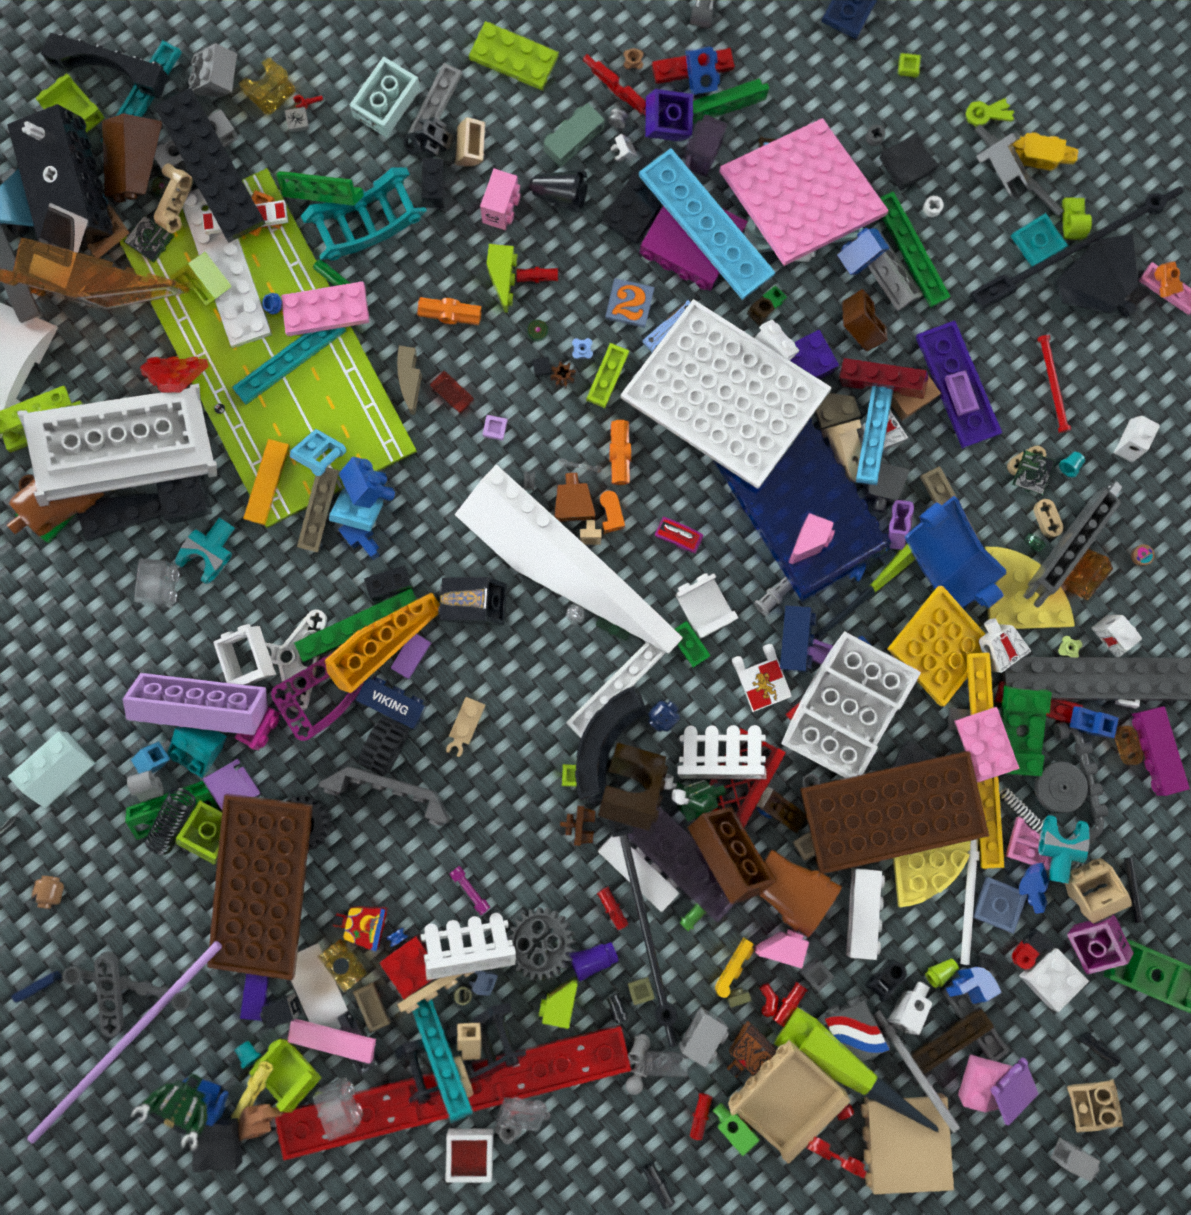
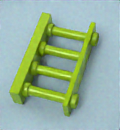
M63 385L0 410V434H3L2 438L7 451L12 453L28 446L24 427L17 411L27 410L28 413L83 405L80 400L71 403L67 389Z

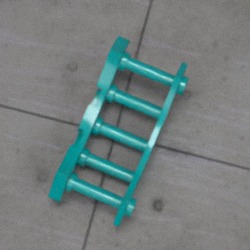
M407 167L390 168L383 176L373 182V188L366 192L363 190L364 196L354 206L326 202L312 204L301 215L303 223L313 222V224H316L326 245V249L319 256L320 260L330 259V261H334L341 256L361 251L396 235L411 224L421 220V216L427 212L426 208H414L403 185L404 180L410 175ZM396 188L406 209V212L398 219H396L387 199V193ZM375 200L380 201L390 223L376 231L366 209L367 205ZM355 210L359 211L369 235L356 240L344 217L347 213ZM331 218L337 220L347 242L334 245L324 220Z

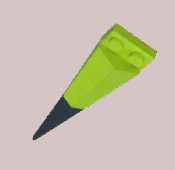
M908 544L898 551L877 578L845 610L815 634L817 639L826 634L915 560Z
M797 1007L785 1024V1027H783L774 1040V1045L780 1047L790 1040L832 1079L935 1132H939L938 1126L873 1073L816 1018Z

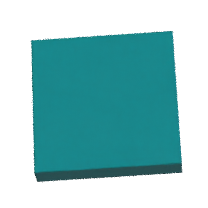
M1046 213L1011 235V238L1031 267L1068 247V244Z

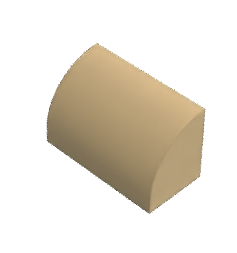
M466 117L458 125L455 165L475 166L483 161L485 122Z

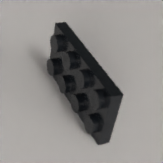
M645 155L601 222V224L634 244H637L662 205L639 177V172L653 162V160Z

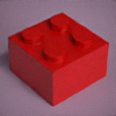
M419 934L380 962V965L404 1000L433 980H427L426 962L424 960V955L428 954L427 945L425 942H421Z

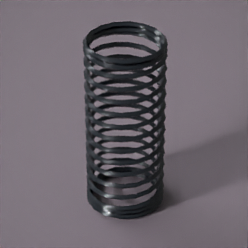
M174 788L169 791L145 839V845L151 852L158 855H167L172 851L178 834L184 827L196 804V799L191 792L181 788ZM182 793H185V794L189 795V796L192 798L193 803H192V801H191L186 795H184V794H182ZM172 794L182 795V796H184L185 798H187V799L190 801L191 805H190L186 800H184L183 798L178 797V796H171V795H172ZM172 798L181 799V800L184 801L188 806H185V805H184L183 803H181L180 801L172 800ZM151 837L155 838L157 841L169 843V845H162L156 843L154 840H152ZM149 838H150V840H151L154 844H156V845L163 846V847H168V846H170V847L167 848V849H162V848L155 847V846H153V845L149 842ZM155 849H158V850H168V851H166V852H161V851H157V850H155Z

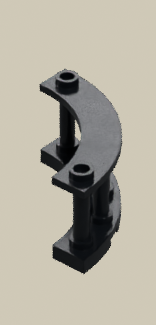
M634 686L613 696L594 714L579 742L576 754V787L579 799L584 800L588 798L589 804L602 800V793H604L607 786V762L617 738L631 723L648 714L641 694L637 695Z
M510 1003L491 1006L473 1018L474 1023H480L481 1043L488 1066L474 1072L471 1060H462L470 1084L506 1067L510 1068L520 1063L519 1059L526 1055L525 1050L513 1051L504 1023L506 1020L505 1016L512 1012ZM492 1024H496L505 1053L497 1061L487 1032L489 1030L488 1027ZM457 1026L445 1031L448 1044L453 1042L457 1044L458 1030ZM422 1039L403 1043L395 1050L397 1060L406 1058L410 1063L417 1092L408 1100L409 1103L418 1101L419 1105L430 1102L432 1097L441 1095L438 1086L426 1089L417 1058L419 1054L426 1052Z

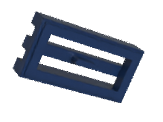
M59 970L50 973L11 995L14 1003L23 1001L60 980L62 975Z

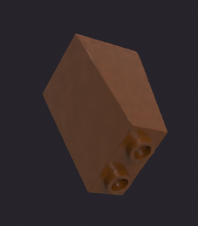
M125 113L102 121L105 197L113 198L114 202L124 203L126 199L136 200L137 196L146 194L162 121Z

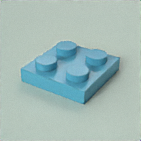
M343 488L329 514V521L371 531L383 506V499L378 498L371 508L353 505L347 490Z

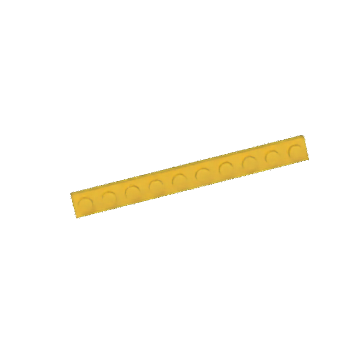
M990 653L966 654L970 715L993 708ZM998 776L977 782L989 832V837L979 839L980 865L982 869L1004 868Z

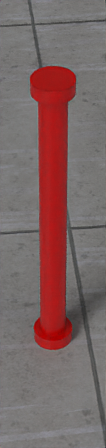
M1044 335L1037 339L1038 343H1041L1060 426L1058 432L1064 433L1070 431L1071 426L1067 422L1049 343L1051 338L1050 335Z

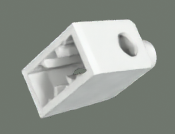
M1144 416L1130 419L1114 454L1134 462L1148 451L1160 425Z

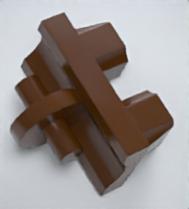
M577 805L576 823H573V814H567L566 822H560V826L566 827L565 835L572 836V827L575 828L574 845L581 846V843H593L594 831L582 830L583 822L595 823L596 811Z

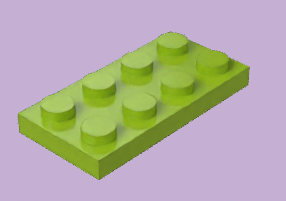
M485 21L470 51L469 60L543 90L557 61L559 52Z

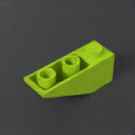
M489 244L487 270L504 312L508 313V306L513 304V293H510V287L515 285V274L512 273L513 266H517L518 254H514V246Z

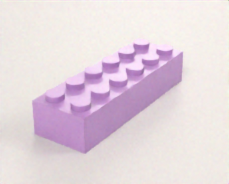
M145 673L139 674L123 698L126 720L246 735L255 734L268 709L265 687Z

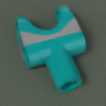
M218 518L207 535L195 529L181 546L176 556L175 564L183 567L193 558L203 557L205 568L201 581L209 584L221 573L231 559L232 552L224 548L223 545L235 528L223 519Z
M1048 815L1043 822L1040 832L1038 852L1042 856L1051 857L1048 880L1069 884L1072 861L1084 863L1087 859L1089 826L1085 821H1078L1072 835L1065 839L1058 831L1057 818Z

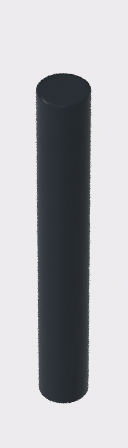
M1124 857L1135 923L1144 922L1133 857Z

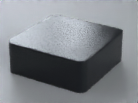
M549 357L533 359L535 376L551 374Z

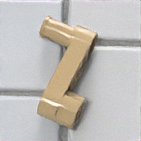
M168 163L163 166L162 173L170 181L155 211L154 221L169 233H174L181 228L182 223L178 215L191 190L193 179L183 170H178Z

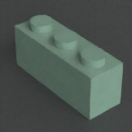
M589 103L583 107L580 106L569 120L566 119L559 125L557 131L546 136L544 139V152L561 168L604 130L605 119Z

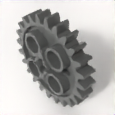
M537 907L536 912L533 909H529V916L522 913V921L515 919L518 926L510 927L511 931L514 932L513 935H507V938L512 940L515 948V965L518 964L516 971H523V976H530L531 980L539 978V980L545 981L546 976L548 979H553V972L556 975H561L560 967L567 969L565 961L573 960L569 953L576 951L570 948L571 944L576 943V941L571 940L570 936L575 934V932L568 931L571 923H564L566 917L559 916L558 911L554 910L551 913L550 908H545L543 911V908ZM542 922L544 928L539 934L538 925ZM557 937L559 944L554 948L552 943L554 938ZM528 939L530 943L529 948L525 950L524 942ZM541 954H543L545 958L544 963L542 965H540L538 961Z

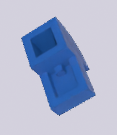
M343 525L338 529L353 549L361 544L373 560L380 556L376 551L379 549V546L372 538L368 540L374 534L372 531Z
M1074 706L1070 727L1094 736L1115 738L1119 718Z
M1043 862L1030 866L1025 871L1019 885L1020 895L1028 894L1029 905L1033 906L1035 914L1044 913L1048 903L1044 892H1046L1050 881L1048 880Z

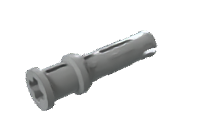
M800 562L774 588H769L759 601L756 600L754 602L758 611L764 616L769 615V611L776 604L782 602V597L810 572L808 567Z

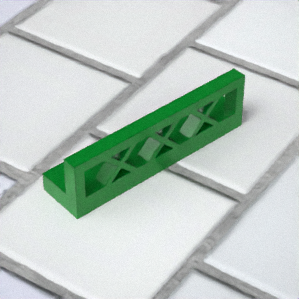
M757 79L694 100L692 125L765 101L769 92L768 83L762 84L761 80Z
M279 171L276 174L282 197L354 206L364 196L363 189L354 187L352 179Z
M203 781L181 788L191 792L196 799V804L190 816L199 801L209 800L212 804L211 807L218 811L220 810V806ZM168 793L126 808L125 822L136 840L147 837ZM182 793L186 795L193 803V800L189 795ZM172 794V795H171V796L181 797V798H183L184 800H186V801L191 805L190 801H189L187 798H185L184 796L179 795V794ZM172 798V800L180 801V802L183 803L185 806H188V805H187L184 801H182L181 799ZM142 823L149 825L147 829L139 831L136 825Z

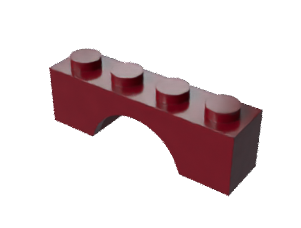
M847 358L843 359L839 375L843 387L863 389L868 386H879L897 391L903 396L924 399L929 380L927 370Z

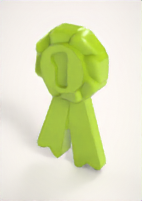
M1006 98L989 106L982 101L972 102L965 112L967 122L975 127L980 124L985 125L989 119L1013 122L1014 120L1012 116L1014 111L1007 110L1010 105L1007 103Z

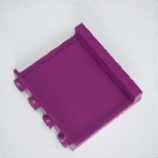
M663 206L641 244L640 254L648 261L653 260L659 263L663 269L678 273L680 278L695 282L699 288L711 291L720 274L719 271ZM724 210L739 230L744 233L748 222Z

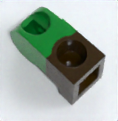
M774 286L751 305L747 315L760 327L788 297L777 286Z

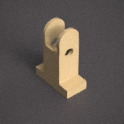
M860 419L821 430L823 438H829L839 477L845 484L856 482L862 448L856 430L862 427Z

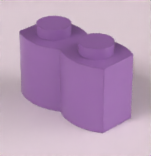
M896 500L893 504L888 534L889 548L902 550L907 544L905 535L911 530L914 511L911 501Z

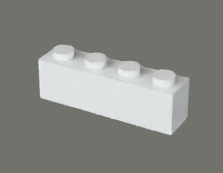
M611 835L597 851L630 882L620 837H612ZM631 847L641 892L659 911L663 912L679 894L676 890L678 885L669 877L665 880L660 875L662 870L654 862L651 865L644 860L646 855L638 847L635 850Z
M852 868L846 949V955L850 958L877 960V954H880L881 943L878 941V932L882 930V920L879 919L880 910L883 909L881 888H884L885 877L882 875V871Z

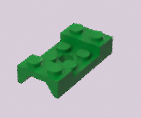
M1004 686L1001 720L1019 769L1006 774L1042 776L1044 763L1042 747L1046 713H1050L1051 691L1047 689L1028 690ZM1020 725H1026V733L1019 736L1017 728Z
M1127 939L1134 953L1129 963L1105 970L1103 977L1182 1011L1191 1013V966ZM1155 969H1158L1161 974L1157 981H1154L1151 977Z

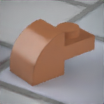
M271 1104L246 1107L239 1119L238 1132L240 1141L257 1138L270 1132V1121L282 1116V1112L277 1107L271 1108Z

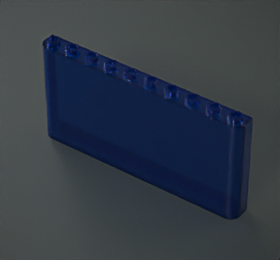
M811 418L759 489L713 460L801 602L816 595L890 550L889 545L891 541L889 537L880 530L877 518L871 516L867 510L868 505L863 498L860 499L856 493L857 488L855 484L847 479L844 467L836 462L833 450L825 445L822 433L819 429L814 428ZM809 513L833 522L832 530H835L827 548L823 547L820 553L794 564L789 563L798 536Z

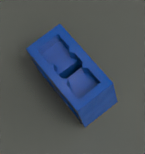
M710 46L686 50L690 93L699 94L718 90L717 85L720 84V76L715 69V64L718 62L716 50L713 51V47ZM702 53L707 57L704 65L698 63V57ZM707 75L709 83L703 87L700 80L702 76Z

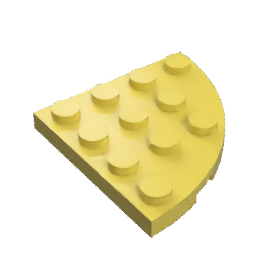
M984 547L1007 572L1006 575L995 583L1003 592L1004 597L988 609V620L996 618L999 625H1012L1015 629L1066 628L1075 626L1071 606L1061 586L1053 595L1048 596L1038 608L1034 606V602L1039 596L1037 592H1034V595L1029 599L1023 597L1029 588L1027 584L1041 567L1038 562L1010 549Z
M971 841L893 858L898 907L922 903L946 889L964 868L970 856L968 851H970Z

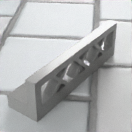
M877 229L890 249L872 262L868 268L897 311H899L910 302L920 299L923 293L881 231Z

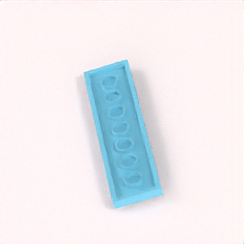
M672 148L639 172V177L742 300L775 275V271Z

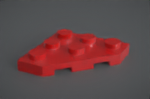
M196 356L186 359H179V357L167 359L151 357L147 359V362L140 369L142 375L148 377L152 385H157L160 392H182L209 366L207 359H198Z

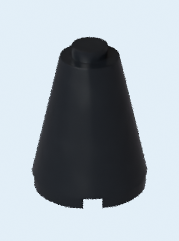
M577 170L536 174L530 180L529 189L538 198L572 212L580 213L579 207H584L587 197L588 184H584V178H587L586 171Z

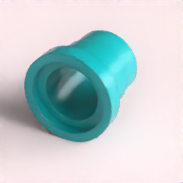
M1073 452L1059 463V469L1068 477H1076L1079 469L1085 463V457L1079 452Z
M246 1041L235 1049L242 1063L240 1065L242 1069L248 1068L257 1059L262 1057L261 1053H257L250 1041Z

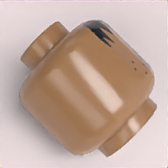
M42 876L41 879L36 880L34 883L31 900L38 903V908L51 909L52 905L60 904L64 884L60 882V878Z

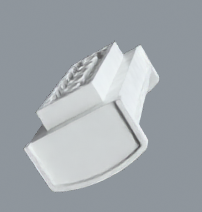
M199 384L190 385V388L184 389L182 392H161L28 413L27 410L17 411L27 439L37 488L34 496L39 506L49 505V501L175 479L208 474V477L217 476V464L213 460L200 401Z

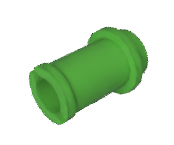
M696 903L684 918L681 916L682 920L679 923L689 932L691 928L694 929L693 926L706 912Z

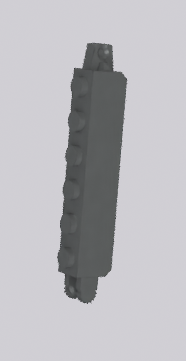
M1118 482L1110 484L1108 488L1103 487L1100 491L1094 493L1027 584L1029 588L1023 597L1029 599L1034 595V592H1037L1039 596L1034 602L1035 607H1040L1048 596L1053 595L1060 588L1121 504V500L1116 497L1122 488Z

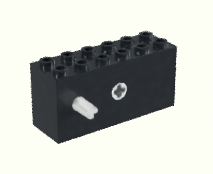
M56 104L7 124L38 241L50 203L88 220L80 248L112 236L113 223L108 216V205L103 197L102 183L97 175V164L92 156L90 149L92 146L86 134L84 119Z

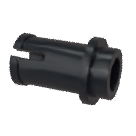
M619 993L615 994L613 998L612 996L606 998L613 1014L612 1020H615L616 1024L627 1020V1014L629 1013L625 1011Z

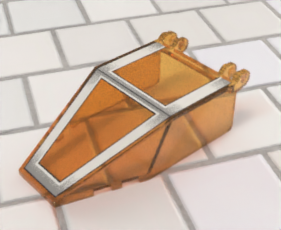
M26 238L20 240L13 271L0 269V282L7 285L16 286L20 283L28 286L34 295L43 297L49 294L104 310L189 293L190 288L170 279L150 273L147 274V277L134 274L135 269L126 267V271L112 267L113 262Z

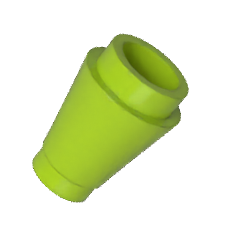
M950 958L928 968L925 976L934 988L942 987L959 970V967Z

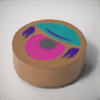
M1145 544L1136 546L1131 552V559L1136 565H1148L1154 559V551Z

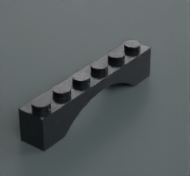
M50 32L41 51V55L49 65L67 71L88 65L113 68L129 77L141 93L159 99L169 79L163 66L153 61L150 63L138 56L130 57L118 50H107L101 45L94 46L84 40H74L61 33L58 35Z

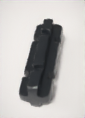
M1085 1032L1080 1041L1084 1045L1088 1046L1089 1049L1111 1066L1117 1067L1121 1058L1117 1054L1113 1053L1090 1033Z

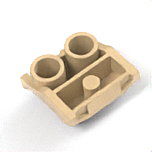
M1114 1079L1098 1083L1067 1086L1075 1118L1076 1132L1100 1131L1108 1128L1123 1127L1121 1108Z

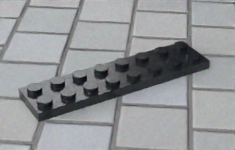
M192 88L155 105L156 111L228 243L265 225L264 219Z

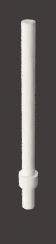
M978 839L971 840L970 851H968L970 856L967 868L961 964L964 965L970 964L976 867L980 856Z

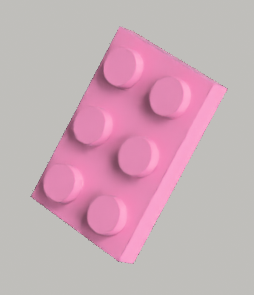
M997 707L954 721L964 750L970 751L977 782L1019 769Z

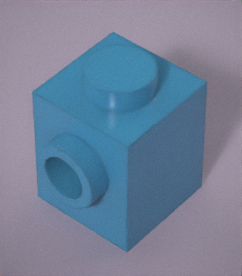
M159 741L141 749L131 759L139 773L146 771L154 773L170 760Z

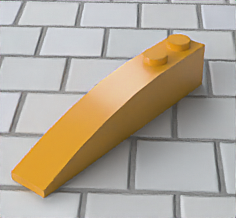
M429 593L357 631L325 659L327 673L340 690L352 693L437 616L440 604L433 593Z

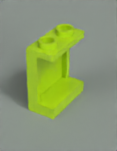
M68 74L58 78L53 85L41 91L36 97L37 102L43 109L59 104L81 116L86 123V133L105 119L98 107L89 100Z
M278 1039L272 1042L268 1047V1052L254 1062L253 1068L249 1072L253 1077L262 1061L269 1062L273 1066V1070L265 1082V1087L278 1101L276 1106L281 1112H292L322 1078L294 1045L285 1039Z

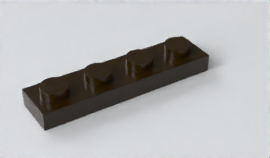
M979 1007L911 1052L910 1055L923 1074H926L995 1027L983 1009Z

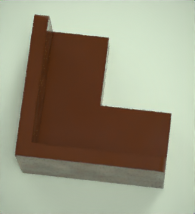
M863 289L842 302L843 326L866 352L888 340L887 327L875 315L874 301Z

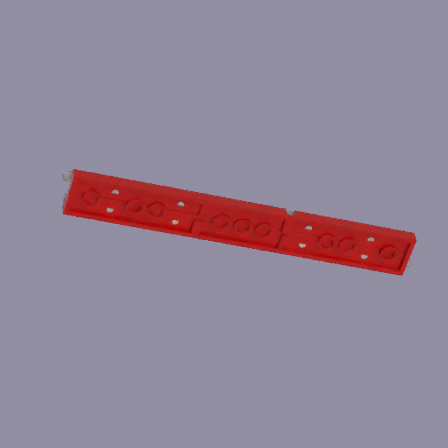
M621 1024L514 1051L525 1050L526 1055L519 1059L520 1063L510 1068L506 1067L488 1077L471 1083L473 1095L468 1097L472 1111H477L632 1071L630 1064L633 1062L628 1058L629 1054L627 1053ZM505 1054L498 1055L496 1057V1061L502 1058ZM487 1059L472 1062L474 1072L488 1066ZM433 1072L423 1075L426 1089L438 1086ZM414 1077L295 1107L292 1112H282V1116L270 1121V1126L277 1128L284 1161L449 1118L442 1095L432 1097V1100L425 1104L419 1105L418 1101L409 1103L408 1099L417 1092Z

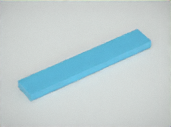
M872 386L856 476L857 483L877 485L893 394L892 389Z

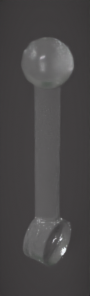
M564 458L559 461L561 467H577L592 470L597 474L602 472V467L599 465L593 467L567 462Z

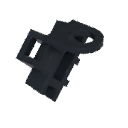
M432 117L421 119L419 123L423 125L422 130L407 134L403 139L404 147L409 154L414 155L427 150L430 152L429 157L433 158L438 155L439 149L443 152L449 149L453 135L445 131V123ZM409 139L413 142V150L409 147Z

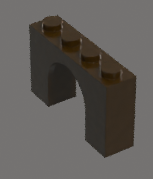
M617 742L609 772L638 781L646 791L631 793L606 786L598 816L649 831L652 823L657 822L660 812L656 810V807H660L663 795L659 793L663 792L665 780H662V778L665 779L668 771V766L665 765L666 756Z

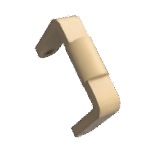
M459 1055L453 1059L466 1095L471 1097L473 1095L472 1087Z

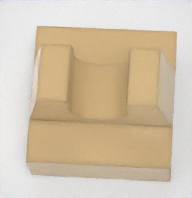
M587 520L586 529H580V541L584 545H601V529H595V520Z

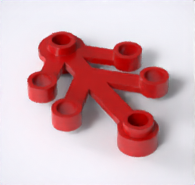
M815 1136L812 1141H809L806 1146L807 1149L829 1161L831 1157H834L841 1161V1167L865 1179L867 1171L864 1170V1163L850 1156L846 1160L829 1151L831 1146L829 1143Z

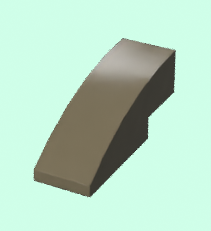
M399 345L397 357L399 384L410 414L415 415L422 378L420 369H415L417 352L415 348Z

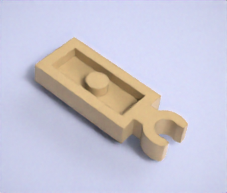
M465 697L449 735L454 738V741L447 746L446 752L450 753L451 748L457 746L459 749L457 756L460 757L463 754L462 744L463 742L470 744L485 709V704Z

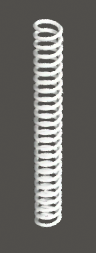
M1005 788L1002 791H1000L999 794L1007 790V792L1003 794L1001 798H1004L1007 794L1010 793V795L1004 800L1005 802L1008 801L1010 797L1014 796L1007 803V805L1011 804L1013 800L1017 799L1011 805V808H1013L1018 802H1020L1019 805H1017L1014 808V811H1016L1021 805H1023L1022 808H1020L1017 811V814H1019L1024 808H1026L1025 811L1020 814V817H1022L1026 812L1029 811V813L1023 817L1024 820L1027 819L1026 823H1029L1032 820V818L1035 817V819L1029 824V826H1032L1038 820V822L1032 827V829H1035L1039 824H1041V826H1039L1035 831L1038 832L1042 828L1043 822H1040V819H1037V816L1034 815V813L1031 812L1030 809H1028V806H1025V803H1022V801L1019 800V798L1016 797L1015 794H1012V791H1009V788ZM1080 862L1076 863V864L1072 867V869L1077 868L1078 865L1081 864V863H1080Z

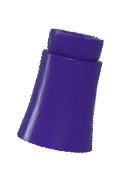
M612 942L569 953V956L573 959L571 964L579 983L618 962Z

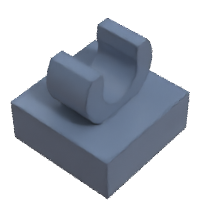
M483 970L474 972L478 977L476 982L469 981V985L473 987L472 991L478 995L490 996L498 975Z

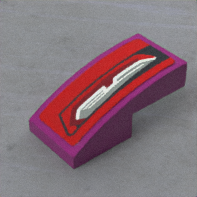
M666 517L662 518L655 533L657 538L675 544L676 547L696 554L704 537L702 533Z

